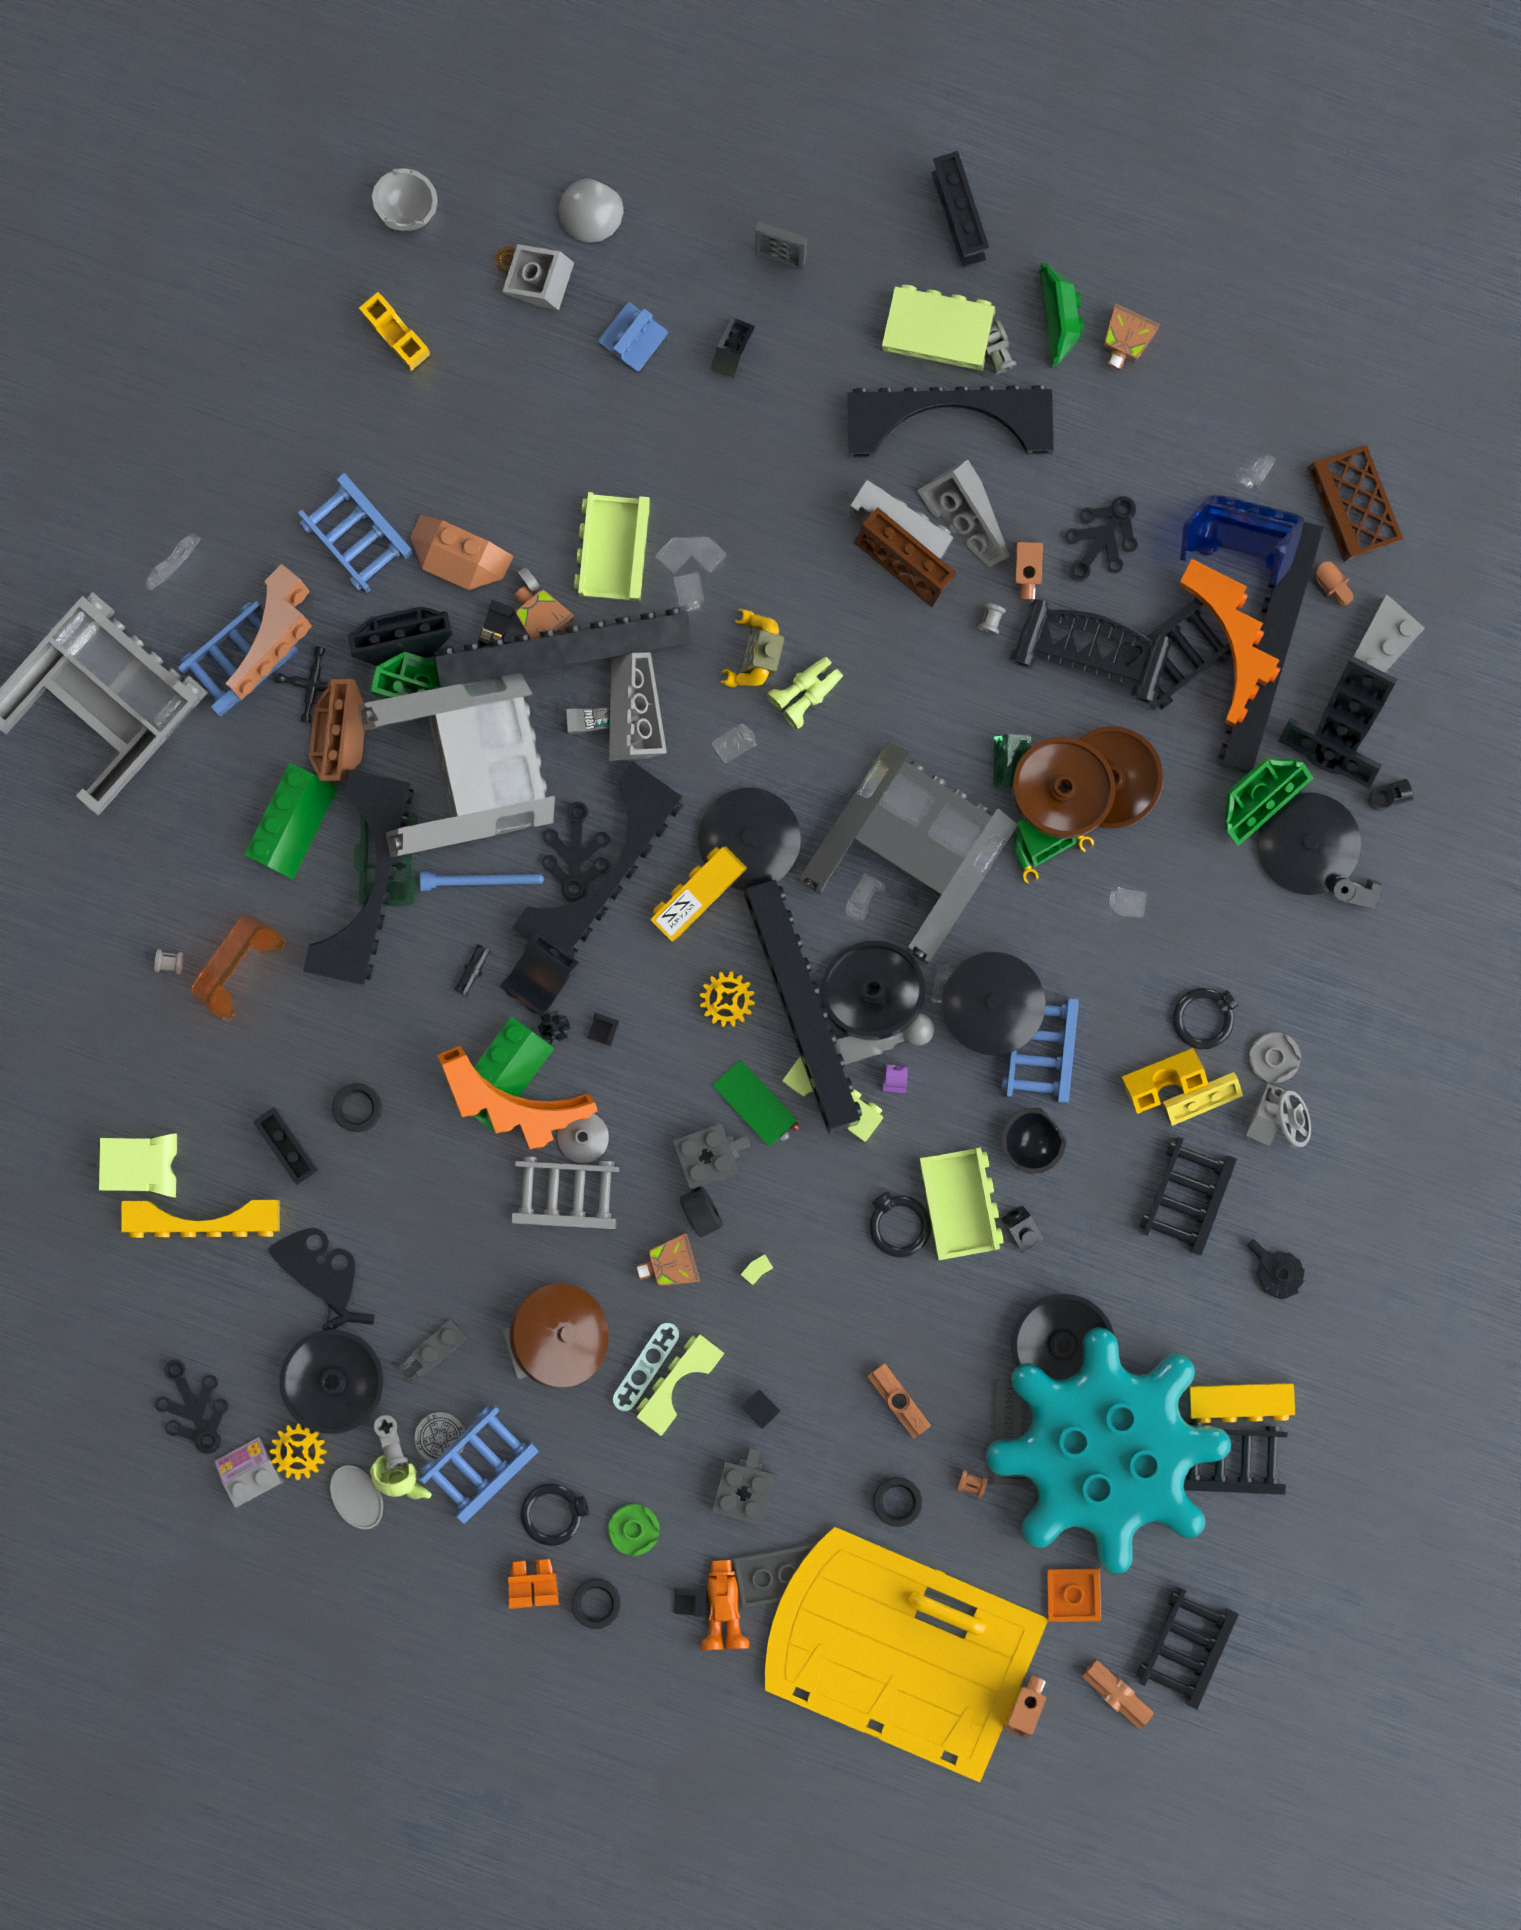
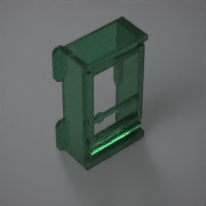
M414 812L403 813L408 815L407 827L417 825V815ZM362 814L360 819V843L356 844L354 849V868L359 872L360 906L365 905L374 883L368 882V868H376V864H368L369 826ZM413 853L406 854V864L401 862L395 864L398 870L406 868L405 882L387 883L386 889L391 890L388 905L383 904L382 907H412V904L415 903L416 880L412 877Z

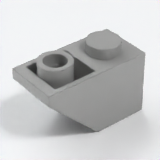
M1267 1083L1249 1124L1246 1136L1270 1146L1280 1127V1121L1276 1119V1116L1278 1115V1102L1281 1093L1285 1092V1090ZM1285 1104L1283 1105V1114L1286 1111Z

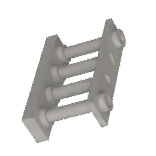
M522 1157L521 1161H515L516 1167L524 1168L521 1208H518V1213H512L513 1224L616 1230V1219H611V1213H609L611 1173H619L620 1169L619 1167H614V1162L599 1161V1166L537 1162V1157ZM534 1168L549 1169L547 1210H544V1215L534 1214V1209H531ZM560 1170H575L573 1211H570V1216H559L560 1211L557 1210ZM585 1171L601 1172L599 1211L596 1213V1218L585 1217V1212H583Z

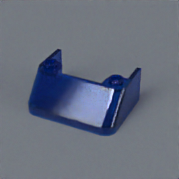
M1211 495L1184 523L1180 560L1186 561L1194 551H1198L1202 555H1212L1221 547L1265 558L1266 568L1273 573L1271 584L1277 585L1291 568L1303 531L1304 518L1296 513L1225 495Z

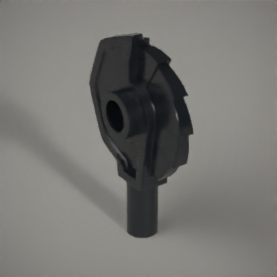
M1253 1238L1246 1246L1260 1259L1256 1275L1263 1292L1281 1300L1298 1294L1299 1291L1297 1289L1305 1281L1303 1280L1305 1268L1303 1269L1300 1259H1297L1290 1252H1276V1254L1267 1252Z

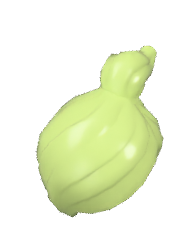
M385 1455L377 1458L370 1468L374 1487L385 1495L398 1497L406 1494L414 1500L422 1497L429 1499L432 1495L426 1488L416 1483L417 1470L411 1463L396 1470H386L385 1465L387 1461Z

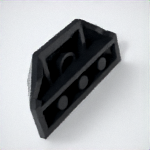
M420 606L371 617L360 625L355 632L348 634V641L353 658L379 666L403 652L423 658L432 657L451 637L452 630L448 612H439L435 609Z

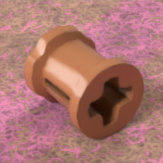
M964 1469L956 1491L961 1492L964 1490L977 1495V1498L981 1499L988 1482V1477L984 1476L981 1478L969 1474L968 1470Z

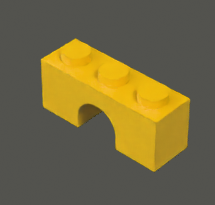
M379 292L359 307L361 315L411 371L430 355L427 346L413 330H410L402 322L395 310Z
M1194 1048L1122 1076L1126 1093L1137 1114L1161 1105L1158 1092L1167 1085L1179 1086L1185 1095L1208 1086L1204 1067Z

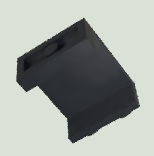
M537 932L524 948L525 952L510 975L501 983L500 987L510 997L516 998L526 1005L531 1012L542 1016L551 1007L579 964V961Z

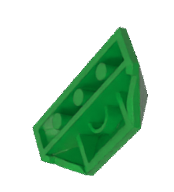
M1040 263L1039 273L1051 368H1057L1079 340L1080 332H1084L1083 317H1078L1077 307H1081L1080 293L1075 292L1073 283L1047 263Z
M403 652L375 667L369 692L382 700L442 687L438 686L433 660ZM465 689L468 695L473 697L470 691Z
M1265 758L1227 792L1225 830L1236 846L1244 842L1314 779L1301 760Z

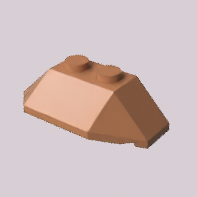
M420 514L410 536L422 570L468 591L503 580L514 557L481 537L443 520Z
M331 679L328 684L329 687L322 693L314 706L308 758L320 781H344L348 776L349 769L354 770L362 760L365 731L362 728L358 705L363 704L364 701L355 680Z

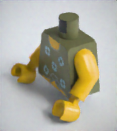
M738 609V611L743 613V618L741 620L735 619V622L745 626L752 625L753 627L741 673L738 675L729 669H724L722 673L728 675V678L720 682L730 688H734L738 684L741 686H760L777 670L784 636L779 634L778 624L775 620L757 614L754 615L749 610Z

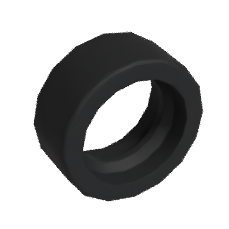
M353 1083L345 1085L337 1092L333 1099L332 1111L335 1120L341 1127L348 1131L359 1133L367 1131L376 1125L381 1117L382 1104L375 1090L365 1084ZM356 1092L368 1096L372 1103V1112L369 1118L360 1123L350 1122L342 1112L344 1099Z
M894 1477L885 1480L878 1486L874 1493L873 1506L875 1513L882 1522L890 1526L902 1527L911 1524L917 1519L922 1510V1497L920 1490L913 1482L905 1478ZM903 1487L912 1495L913 1507L907 1515L892 1517L884 1510L882 1504L883 1496L890 1488Z
M590 1579L582 1583L575 1590L572 1598V1611L575 1618L583 1626L591 1629H602L609 1626L617 1618L621 1608V1598L617 1589L610 1582L603 1579ZM591 1589H602L611 1598L612 1607L610 1612L601 1619L587 1617L581 1608L583 1595Z

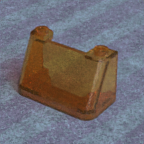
M253 915L241 917L191 987L193 998L217 1017L230 1023L236 1013L232 1009L233 995L223 988L252 947H255L262 953L273 948L282 950L288 939Z

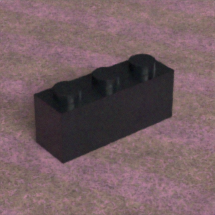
M273 1107L253 1121L296 1186H301L321 1172L277 1108Z

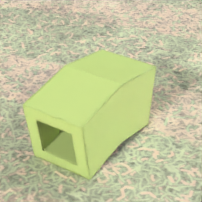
M764 1254L751 1262L742 1272L741 1276L754 1285L761 1275L773 1269Z

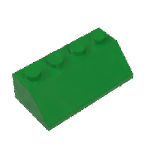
M289 763L244 855L248 859L294 880L338 787L327 781H320L318 776Z
M511 1016L474 1068L480 1076L494 1087L519 1097L554 1050V1047ZM485 1108L480 1110L478 1114L473 1115L474 1118L494 1131Z

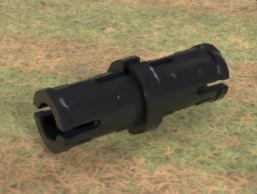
M479 944L476 945L468 965H464L463 969L465 970L454 988L455 991L460 993L464 984H466L462 993L466 997H469L477 978H481L483 974L481 970L492 951L486 948L482 957H479L483 946Z

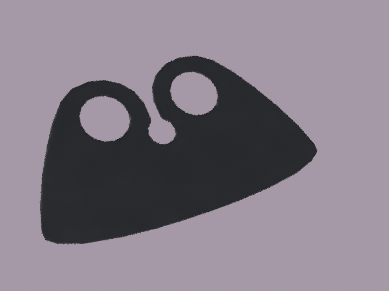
M318 1228L296 1232L270 1246L269 1252L273 1259L306 1289L338 1308L347 1307L355 1276V1260L350 1252L345 1249H335L326 1256L323 1265L317 1264V1258L323 1256L329 1246L327 1235ZM311 1235H318L322 1238V1247L317 1251L309 1250L306 1245V1241ZM339 1254L344 1255L348 1260L347 1267L342 1271H337L332 1267V1259Z

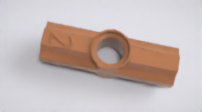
M886 1363L867 1376L913 1439L931 1426ZM901 1393L906 1397V1405L904 1407L895 1408L893 1406L892 1398L895 1394Z
M1095 1660L1082 1674V1677L1102 1694L1101 1697L1117 1712L1120 1711L1135 1727L1141 1729L1154 1715V1712L1134 1695L1135 1692L1119 1677L1116 1678L1101 1662Z

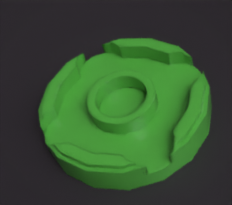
M628 1504L619 1508L612 1515L609 1522L608 1535L612 1545L619 1552L626 1555L639 1556L648 1552L656 1544L660 1525L656 1515L649 1508L640 1504Z

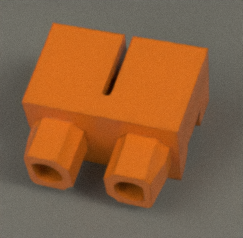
M550 1558L536 1560L537 1574H527L526 1560L512 1561L511 1576L508 1577L509 1609L533 1607L532 1583H534L535 1607L559 1605L556 1572H553Z

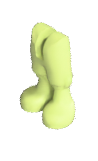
M826 656L802 673H796V676L793 678V684L783 690L772 689L766 694L771 704L781 711L797 694L806 691L801 699L783 712L787 722L796 730L803 726L805 710L810 705L821 703L824 699L823 697L843 677L841 672L836 669L825 676L826 678L822 682L820 681L818 676L824 673L832 664Z

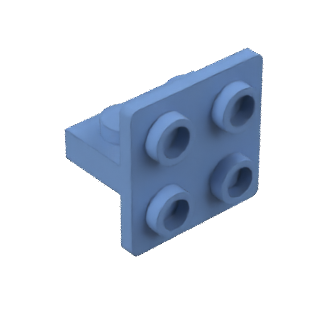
M628 302L600 337L599 344L632 369L639 372L668 335V331L655 322L652 314L645 308L641 311Z

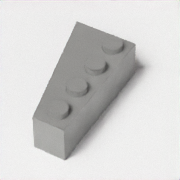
M868 480L865 481L850 505L849 514L863 523L877 507L880 508L940 559H942L953 541L950 530L940 524L934 525L928 521L929 518L919 511H913L907 507L906 503L892 497Z
M1386 594L1353 656L1386 672L1425 628Z
M651 652L630 653L611 659L609 761L648 759L666 754L667 750Z

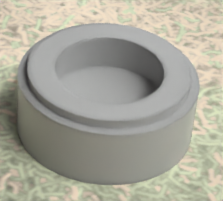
M527 567L517 572L532 593L539 589L540 585Z

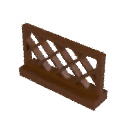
M1367 445L1327 459L1315 461L1307 467L1344 562L1403 540ZM1362 453L1366 462L1363 470L1350 464L1354 455ZM1336 462L1344 466L1340 478L1331 474L1328 464ZM1348 469L1360 474L1356 486L1343 480ZM1364 477L1373 480L1375 487L1372 493L1359 488ZM1341 485L1354 490L1349 501L1340 498L1338 491ZM1357 492L1370 498L1365 509L1353 504ZM1373 500L1381 503L1384 508L1381 517L1369 512ZM1350 508L1363 514L1358 525L1349 521L1347 515ZM1366 516L1379 522L1374 533L1362 527ZM1382 524L1391 527L1394 534L1393 538L1385 539L1378 535ZM1359 532L1372 537L1368 547L1360 549L1357 541Z
M877 507L861 525V531L854 543L929 606L933 607L957 572Z

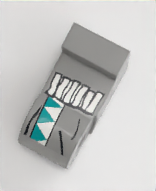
M610 708L566 709L569 735L610 731Z

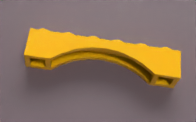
M251 1200L241 1209L228 1216L207 1221H191L174 1217L162 1211L150 1201H122V1232L128 1233V1238H144V1233H154L155 1238L170 1237V1232H180V1237H196V1232H206V1237H222V1232H232V1237H247V1232H258V1237H273V1232H280V1201Z

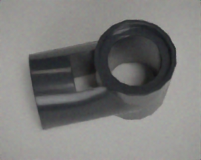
M1403 779L1375 788L1369 794L1368 803L1372 809L1383 811L1387 808L1413 801V792L1409 781ZM1393 789H1395V791H1396V794H1397V797H1398L1397 799H1395V793H1394ZM1377 792L1386 794V804L1382 805L1377 802Z

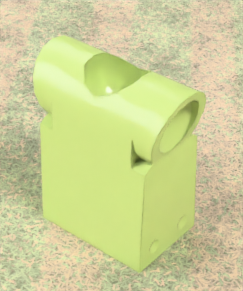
M177 1133L152 1139L100 1138L99 1190L151 1191L176 1198V1177L172 1172L171 1163L177 1154Z

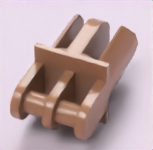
M1332 562L1322 563L1315 571L1314 577L1326 593V598L1332 595L1339 605L1343 607L1349 605L1353 600V593L1346 585L1349 578L1346 579Z

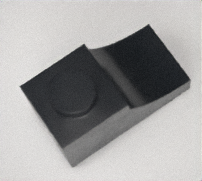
M732 317L717 346L710 369L734 378L742 363L755 326Z

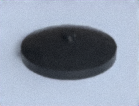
M740 788L722 795L707 809L699 827L698 843L704 864L709 861L706 857L716 847L721 849L726 846L747 867L729 887L746 890V888L775 879L776 882H779L790 872L800 851L801 833L794 812L780 797L759 788Z
M1300 793L1291 798L1261 825L1257 843L1258 854L1265 872L1278 886L1299 895H1319L1330 891L1329 883L1335 876L1344 875L1348 878L1352 874L1360 857L1361 836L1354 817L1340 802L1319 793Z
M883 941L861 942L846 948L829 964L822 981V1000L830 1020L844 1033L863 1040L886 1039L904 1031L919 1015L925 998L923 974L915 959L897 945Z
M1001 952L977 954L962 962L948 978L942 995L943 1018L952 1036L967 1049L991 1056L1008 1054L1026 1045L1040 1028L1045 1013L1044 989L1033 969L1021 959Z
M1066 1293L1045 1296L1031 1304L1022 1313L1015 1325L1012 1335V1355L1015 1365L1017 1367L1020 1364L1030 1363L1039 1367L1053 1379L1064 1380L1078 1373L1083 1365V1338L1086 1333L1093 1328L1101 1327L1111 1331L1115 1336L1111 1323L1103 1311L1086 1298Z
M322 1330L300 1340L286 1356L280 1373V1392L290 1414L308 1429L326 1434L347 1432L367 1421L377 1409L384 1390V1372L376 1352L362 1338L342 1330Z

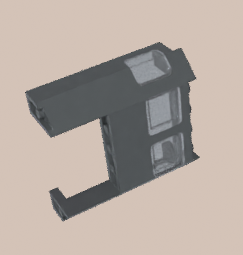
M888 741L800 876L799 882L821 895L830 877L853 842L855 841L940 896L906 950L926 964H929L1018 824L998 808L994 815L990 816L988 814L990 810L977 802L976 805H973L967 801L968 796L955 788L952 791L945 787L946 782L940 777L933 775L931 778L923 772L925 768L914 761H911V763L906 762L911 752Z

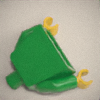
M1024 819L1018 821L1019 830L1015 833L1014 852L1020 868H1024L1022 876L1026 883H1028L1026 879L1028 872H1034L1036 880L1039 877L1037 871L1031 868L1032 863L1034 867H1037L1076 844L1078 850L1086 852L1082 847L1083 840H1087L1090 846L1094 845L1093 839L1084 835L1069 839L1047 836L1035 830Z

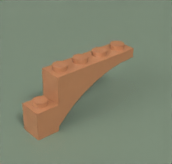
M282 564L264 581L267 586L266 605L256 639L239 668L225 683L240 700L253 691L262 678L271 672L272 668L282 657H285L290 649L312 627L305 616L295 608L305 599L310 591L301 579Z

